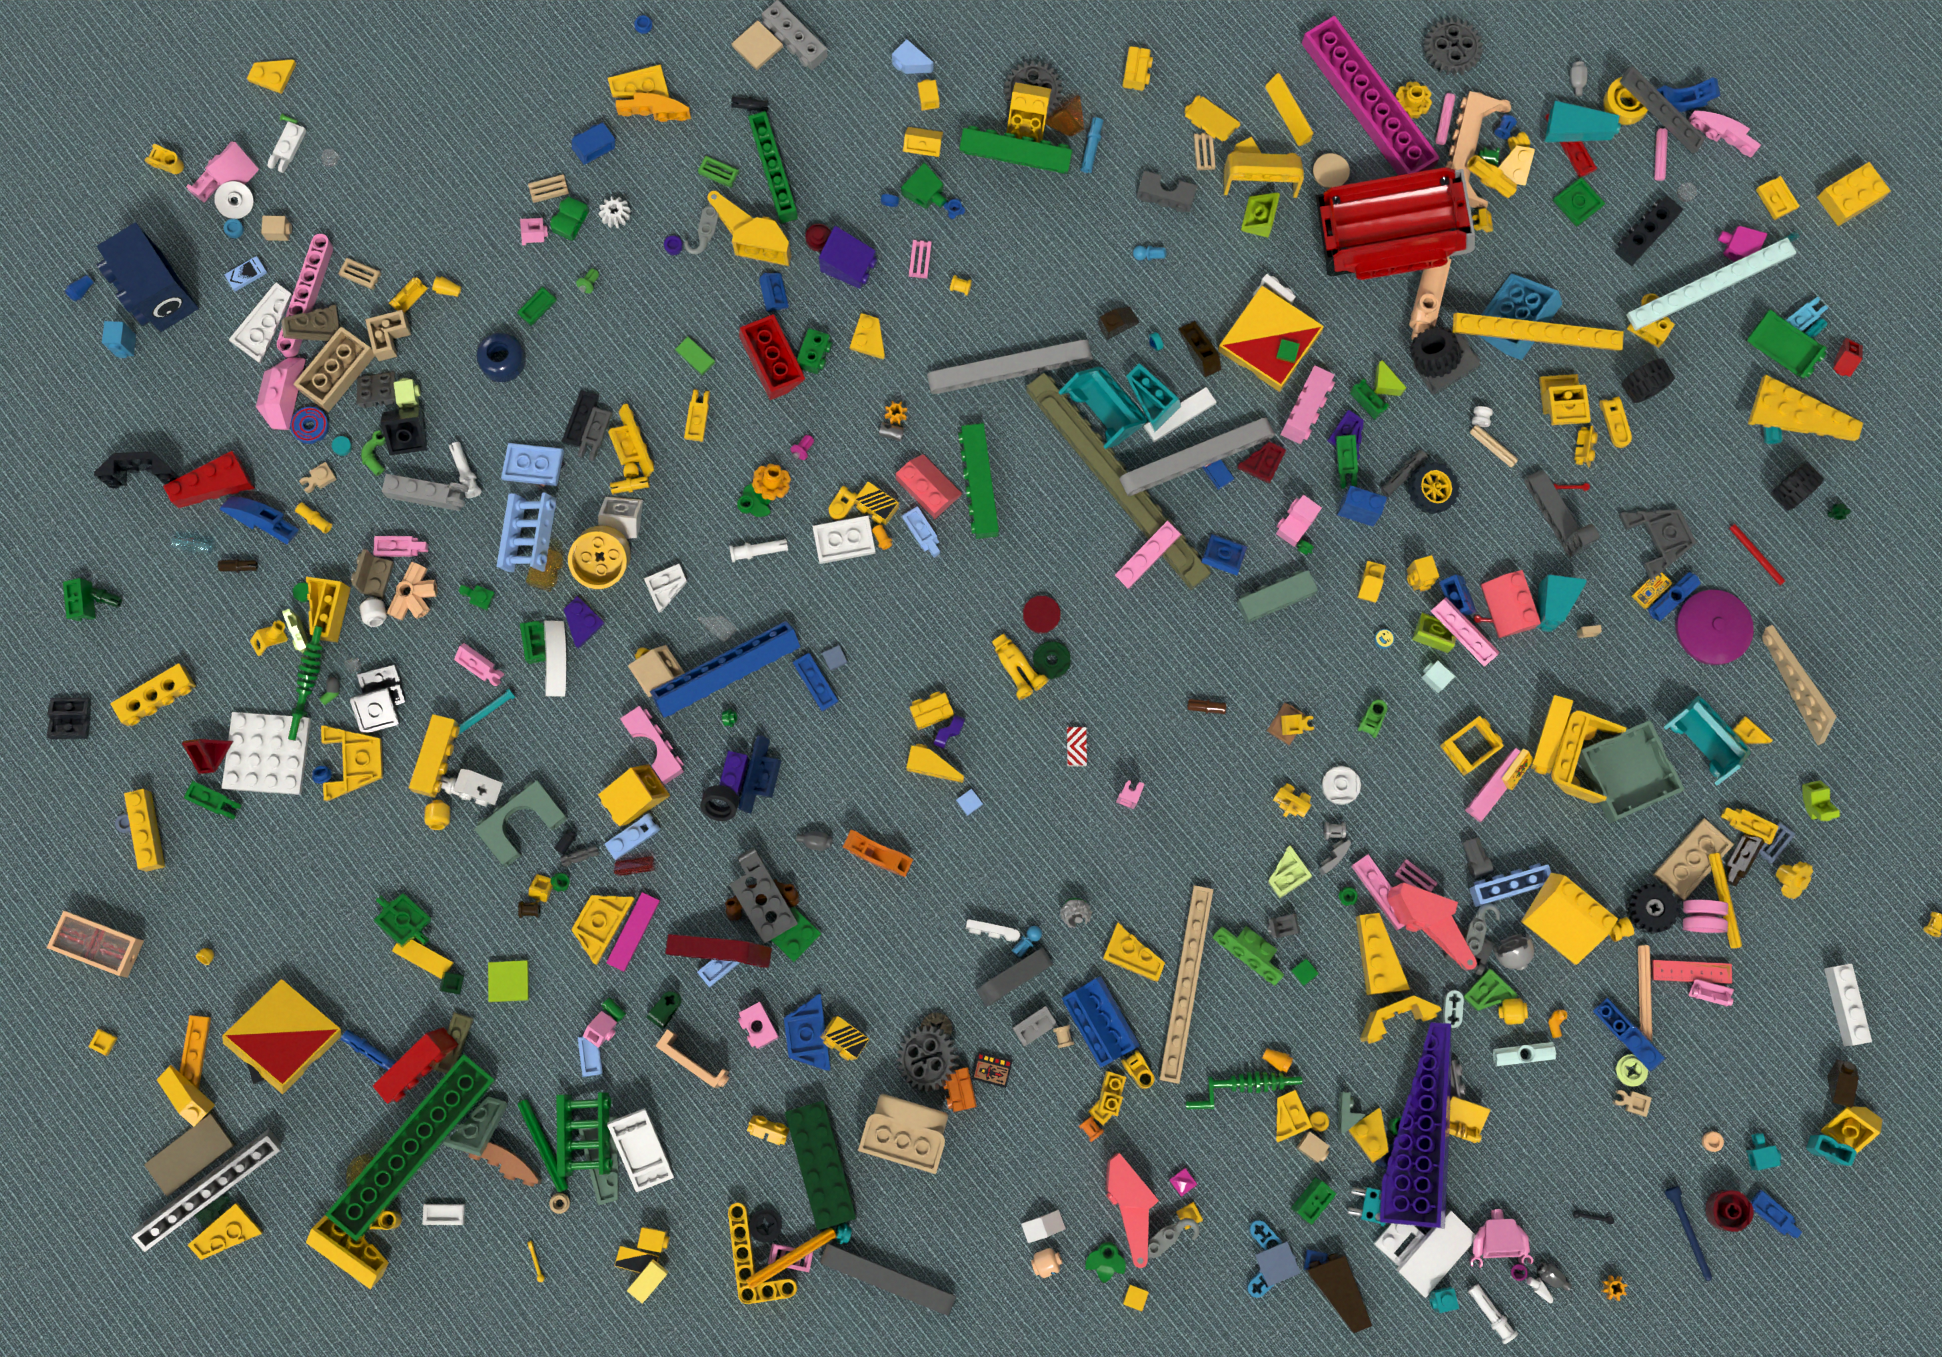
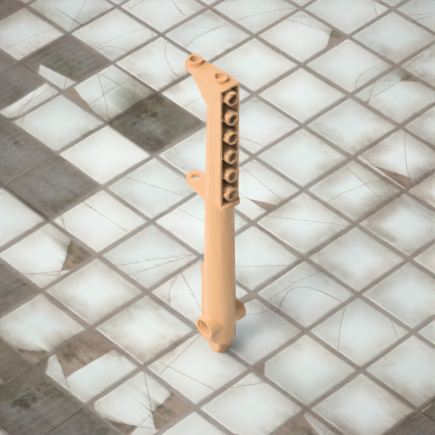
M1470 91L1467 97H1463L1460 108H1463L1462 113H1459L1456 124H1459V126L1454 131L1452 140H1455L1454 145H1451L1448 156H1451V159L1447 161L1445 167L1455 171L1459 169L1464 170L1470 207L1483 209L1488 207V201L1477 197L1469 183L1471 171L1466 168L1467 162L1475 155L1483 118L1495 111L1508 113L1511 111V105L1508 100H1497L1480 92ZM1447 257V264L1443 266L1423 269L1409 324L1413 329L1412 341L1415 337H1418L1417 334L1425 332V329L1430 330L1436 325L1451 264L1449 257Z

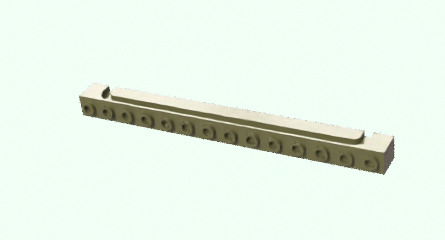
M1043 373L1027 385L1026 393L1148 540L1167 521L1174 526L1169 518L1166 519L1162 515L1161 508L1156 503H1152L1150 495L1146 490L1132 496H1127L1119 480L1122 475L1127 473L1126 466L1123 462L1117 461L1111 448L1105 449L1103 447L1102 437L1097 432L1094 433L1088 420L1082 419L1078 408L1067 401L1066 394L1060 395L1058 393L1059 390L1051 376L1047 377ZM1183 534L1162 555L1191 591L1209 578L1211 574L1210 567L1201 563L1202 561L1197 557V551L1187 545Z

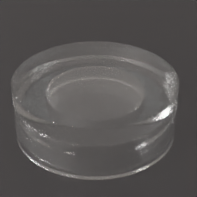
M1689 182L1681 184L1677 190V196L1683 202L1692 201L1697 194L1696 187Z

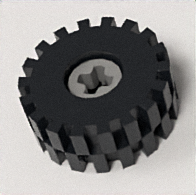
M1650 883L1639 887L1631 893L1632 896H1629L1627 899L1629 904H1626V909H1629V912L1626 914L1627 917H1631L1632 920L1630 922L1637 925L1636 929H1642L1644 933L1650 932L1655 934L1670 929L1671 925L1677 922L1676 917L1680 915L1677 909H1680V904H1676L1678 898L1677 896L1673 897L1672 894L1674 892L1667 890V886ZM1655 903L1658 911L1652 913V909L1649 906Z

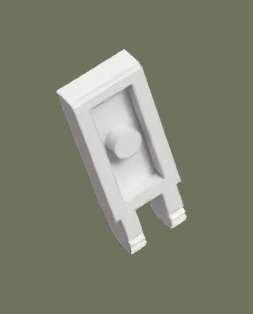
M288 122L273 154L270 156L267 166L271 169L275 168L279 158H281L278 171L284 173L289 163L292 162L306 134V129Z
M967 920L965 929H969V933L980 935L981 932L989 933L988 937L1000 939V936H1004L1010 942H1015L1020 937L1019 931L1013 928L974 920Z

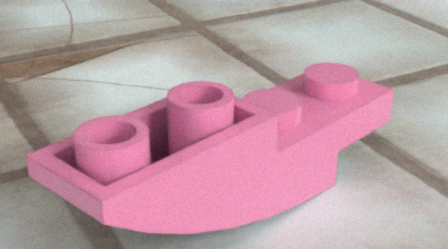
M1694 111L1688 119L1696 129L1706 134L1709 139L1717 142L1722 137L1728 144L1735 146L1742 154L1750 158L1761 146L1757 141L1746 135L1750 128L1724 115L1706 111Z

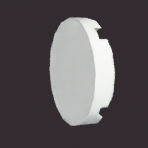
M1334 767L1323 777V794L1334 804H1349L1360 793V778L1349 767Z

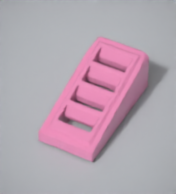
M772 1243L768 1264L776 1260L778 1249H781L779 1257L781 1258L785 1255L786 1251L791 1252L795 1248ZM813 1252L805 1256L803 1267L800 1266V1259L795 1262V1265H790L787 1268L809 1272Z

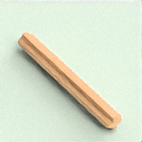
M1640 945L1638 946L1640 1030L1652 1041L1650 946Z

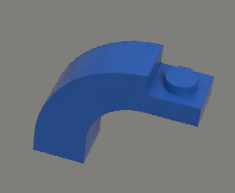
M1714 77L1689 88L1673 89L1665 85L1656 89L1679 112L1701 108L1708 105V101L1720 96L1718 80Z

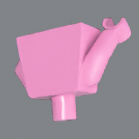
M1492 1210V1220H1486L1484 1226L1479 1228L1474 1238L1472 1251L1474 1255L1469 1259L1470 1265L1473 1267V1261L1478 1259V1266L1481 1268L1483 1261L1480 1256L1482 1254L1483 1258L1518 1257V1262L1524 1265V1259L1527 1257L1528 1263L1532 1264L1533 1258L1528 1255L1530 1252L1528 1235L1516 1224L1514 1219H1504L1503 1210Z

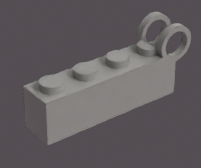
M386 474L382 493L390 499L461 511V508L465 506V501H463L464 493L468 492L469 487L459 483L446 485Z

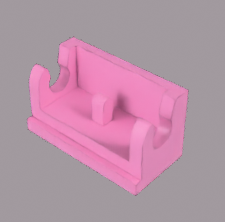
M206 170L192 186L188 184L186 187L190 193L205 203L220 184Z
M1129 780L1125 784L1122 793L1119 794L1116 803L1134 809L1144 783L1139 782L1133 791L1132 788L1129 789L1131 784Z

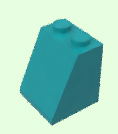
M1547 575L1538 585L1537 613L1541 624L1536 628H1541V631L1551 632L1561 625L1583 590L1587 579Z

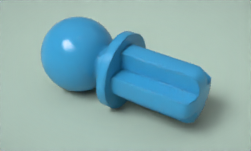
M1140 245L1133 250V256L1137 260H1144L1146 257L1149 261L1152 259H1164L1167 255L1166 248L1148 246L1146 249Z
M1038 926L1029 927L1026 938L1021 936L1019 943L1012 949V952L1017 957L1021 958L1030 947L1033 948V941L1040 940L1042 931Z

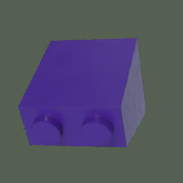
M834 226L819 256L821 272L861 289L863 284H867L870 277L868 273L871 268H875L878 261L874 249Z

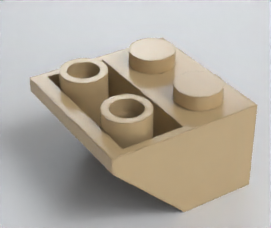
M666 645L652 649L628 665L648 697H652L651 690L684 674V671Z

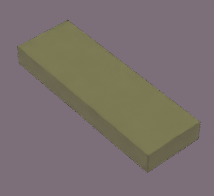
M454 1012L447 1033L459 1045L450 1051L442 1061L434 1066V1070L447 1074L460 1059L474 1018Z

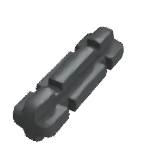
M593 845L588 847V849L584 848L572 852L570 855H563L560 857L563 866H568L572 862L577 863L589 859L590 856H598L599 851L597 846Z

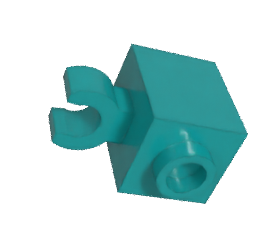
M1763 1133L1752 1134L1751 1138L1755 1148L1746 1150L1751 1170L1781 1166V1153L1776 1148V1145L1766 1146Z

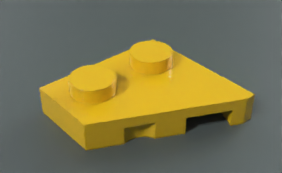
M1515 145L1498 168L1504 172L1503 175L1515 184L1526 185L1535 149Z
M1380 1108L1348 1130L1372 1163L1389 1152Z

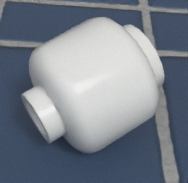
M374 597L367 598L359 607L363 623L370 627L380 626L387 618L384 602Z

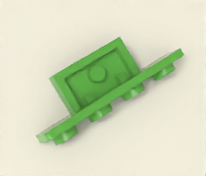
M1245 926L1238 937H1235L1224 927H1220L1212 937L1218 944L1230 951L1235 957L1239 958L1271 984L1276 985L1283 978L1284 973L1269 963L1277 949L1249 927Z

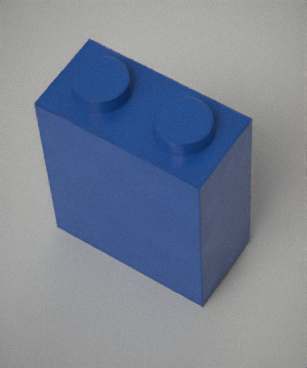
M1350 485L1342 498L1337 515L1373 527L1382 515L1387 497Z

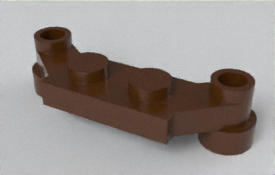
M773 879L789 907L796 906L800 898L794 885L778 882L777 879ZM757 884L749 885L748 887L754 888ZM764 894L757 895V904L767 902V897ZM736 895L733 898L727 899L725 902L727 918L731 921L739 920L743 915L742 905Z

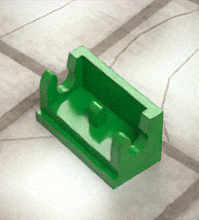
M1363 378L1359 384L1353 386L1350 394L1376 420L1389 409L1390 405L1388 403L1385 404L1367 385L1365 378Z
M82 578L63 582L66 619L82 621V618L96 619L94 599L89 597L90 592L93 593L91 591L93 588L92 582Z
M540 621L520 623L525 661L528 664L546 661L544 623H540Z
M1314 1178L1290 1209L1312 1225L1336 1196V1193L1322 1180Z

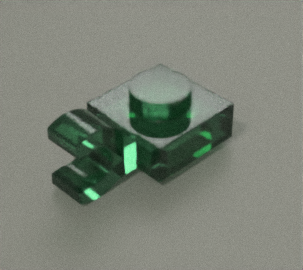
M221 1195L214 1203L212 1201L194 1216L206 1229L223 1215L220 1210L231 1200L227 1195Z

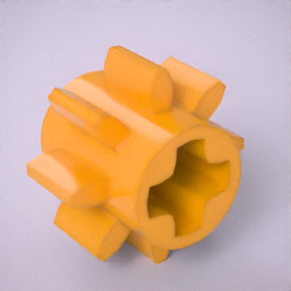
M892 401L890 407H885V410L889 412L885 414V419L890 418L891 425L893 422L900 425L902 419L907 420V416L904 415L907 412V408H902V402L894 404Z
M1608 1275L1609 1280L1602 1281L1604 1289L1601 1292L1608 1294L1606 1299L1611 1300L1614 1296L1616 1301H1620L1621 1295H1627L1624 1292V1287L1628 1285L1621 1283L1622 1277L1618 1276L1614 1280L1612 1275ZM1612 1284L1617 1288L1616 1292L1611 1288Z

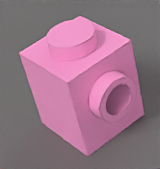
M601 1011L587 1026L583 1037L599 1048L605 1040L610 1041L616 1033L614 1028L617 1022L611 1016Z

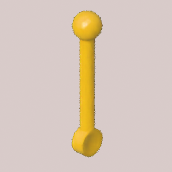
M531 1240L527 1243L537 1271V1281L543 1282L545 1277L541 1274Z

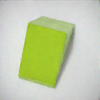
M1383 360L1380 361L1376 368L1374 392L1376 394L1401 396L1406 390L1405 385Z

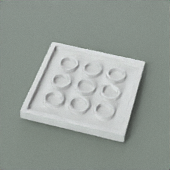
M232 712L228 741H233L226 753L222 789L301 795L311 719L307 717L300 719L296 741L288 739L292 716Z

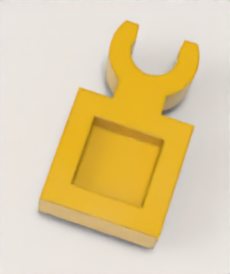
M1302 714L1281 716L1282 734H1303V730H1313L1314 727L1307 725L1308 720H1312L1313 716L1302 717Z

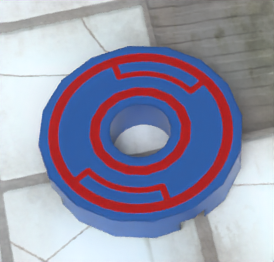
M309 406L295 412L291 418L290 428L297 440L305 444H314V442L321 441L327 435L329 421L323 411ZM313 421L314 427L310 430L305 429L306 423Z

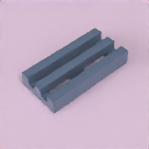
M1778 822L1776 825L1779 826L1777 832L1780 828L1782 831L1765 852L1763 850L1767 843L1764 842L1758 853L1763 859L1768 860L1769 864H1772L1795 836V833L1781 822ZM1785 833L1789 834L1782 842V844L1778 847V849L1774 852V854L1772 856H1769L1770 852L1774 849V847L1785 835Z

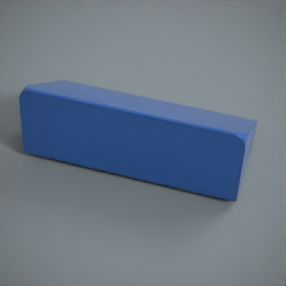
M764 273L759 278L766 311L771 312L788 308L781 273Z

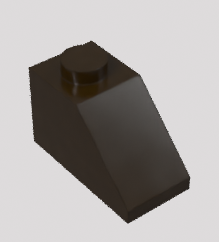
M1131 307L1115 308L1100 316L1098 326L1106 340L1139 324Z
M1837 1059L1827 1075L1831 1099L1833 1103L1852 1108L1859 1080L1857 1066L1851 1062Z

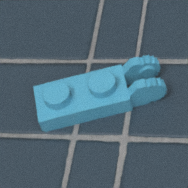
M1816 297L1785 321L1803 331L1817 320L1828 307L1826 305L1822 306L1816 312L1812 306H1815L1821 300L1819 297Z

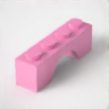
M638 706L620 718L633 738L647 737L655 742L657 757L652 767L664 785L684 772L681 768L684 764L678 756L674 758L670 752L673 750L668 740H662L660 735L663 733L657 724L652 725L650 722L652 716L647 709L642 710Z

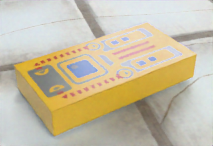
M1660 573L1653 580L1649 579L1631 597L1644 609H1647L1672 582L1663 573Z

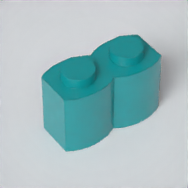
M1811 1135L1806 1149L1811 1154L1825 1157L1830 1163L1841 1166H1852L1857 1154L1851 1146L1838 1144L1833 1138L1826 1135Z

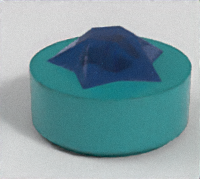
M1157 332L1149 334L1150 347L1154 348L1155 351L1163 349L1164 344L1160 335Z

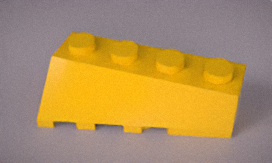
M324 1216L311 1229L306 1241L308 1245L370 1290L383 1277L389 1264L374 1245L369 1244L364 1239L365 1235L359 1241H355L327 1216Z

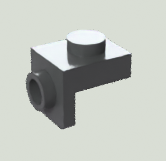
M1291 914L1269 919V934L1273 938H1282L1301 933L1297 915Z

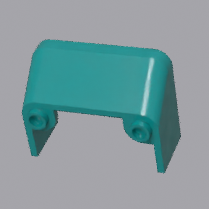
M1100 366L1077 372L1058 392L1060 395L1070 393V397L1075 402H1086L1107 427L1105 431L1107 443L1103 446L1105 449L1119 445L1147 422L1140 409L1108 371Z
M1696 696L1664 726L1665 730L1670 727L1676 734L1685 733L1711 761L1709 763V771L1713 776L1718 777L1714 782L1716 786L1740 769L1751 754L1748 746L1701 696Z

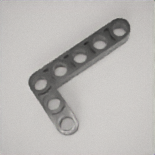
M1541 469L1524 478L1528 491L1569 557H1573L1588 549L1599 539V533L1593 524H1588L1581 529L1579 528L1544 470Z

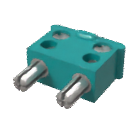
M1352 1187L1351 1190L1364 1192L1365 1194L1351 1191V1194L1363 1196L1364 1200L1362 1210L1348 1208V1210L1361 1212V1214L1347 1211L1348 1214L1359 1216L1361 1220L1379 1223L1380 1226H1384L1386 1223L1380 1222L1382 1191L1368 1187L1365 1190ZM1371 1192L1376 1194L1375 1198L1370 1197ZM1367 1212L1372 1213L1371 1218H1367Z

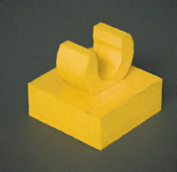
M1486 208L1479 209V215L1472 216L1473 221L1479 220V223L1474 225V229L1477 231L1483 229L1486 233L1493 231L1491 213Z

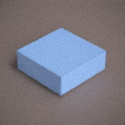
M972 789L956 799V802L967 816L983 805Z

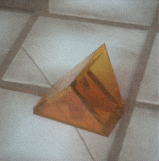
M1077 95L1065 102L1046 119L1045 125L1071 137L1083 131L1084 122L1080 96Z

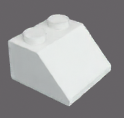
M605 497L598 514V525L611 526L619 530L626 539L637 538L640 530L643 500Z

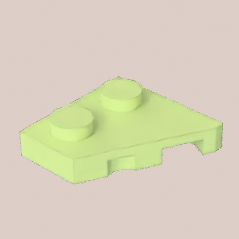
M290 609L282 611L287 627L294 638L292 641L295 649L301 653L305 649H310L306 647L308 640L300 617Z
M1289 846L1268 883L1277 896L1281 898L1312 878V875L1293 848Z

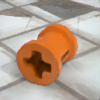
M1090 1116L1078 1126L1089 1136L1090 1142L1094 1141L1104 1132L1094 1122L1093 1116Z

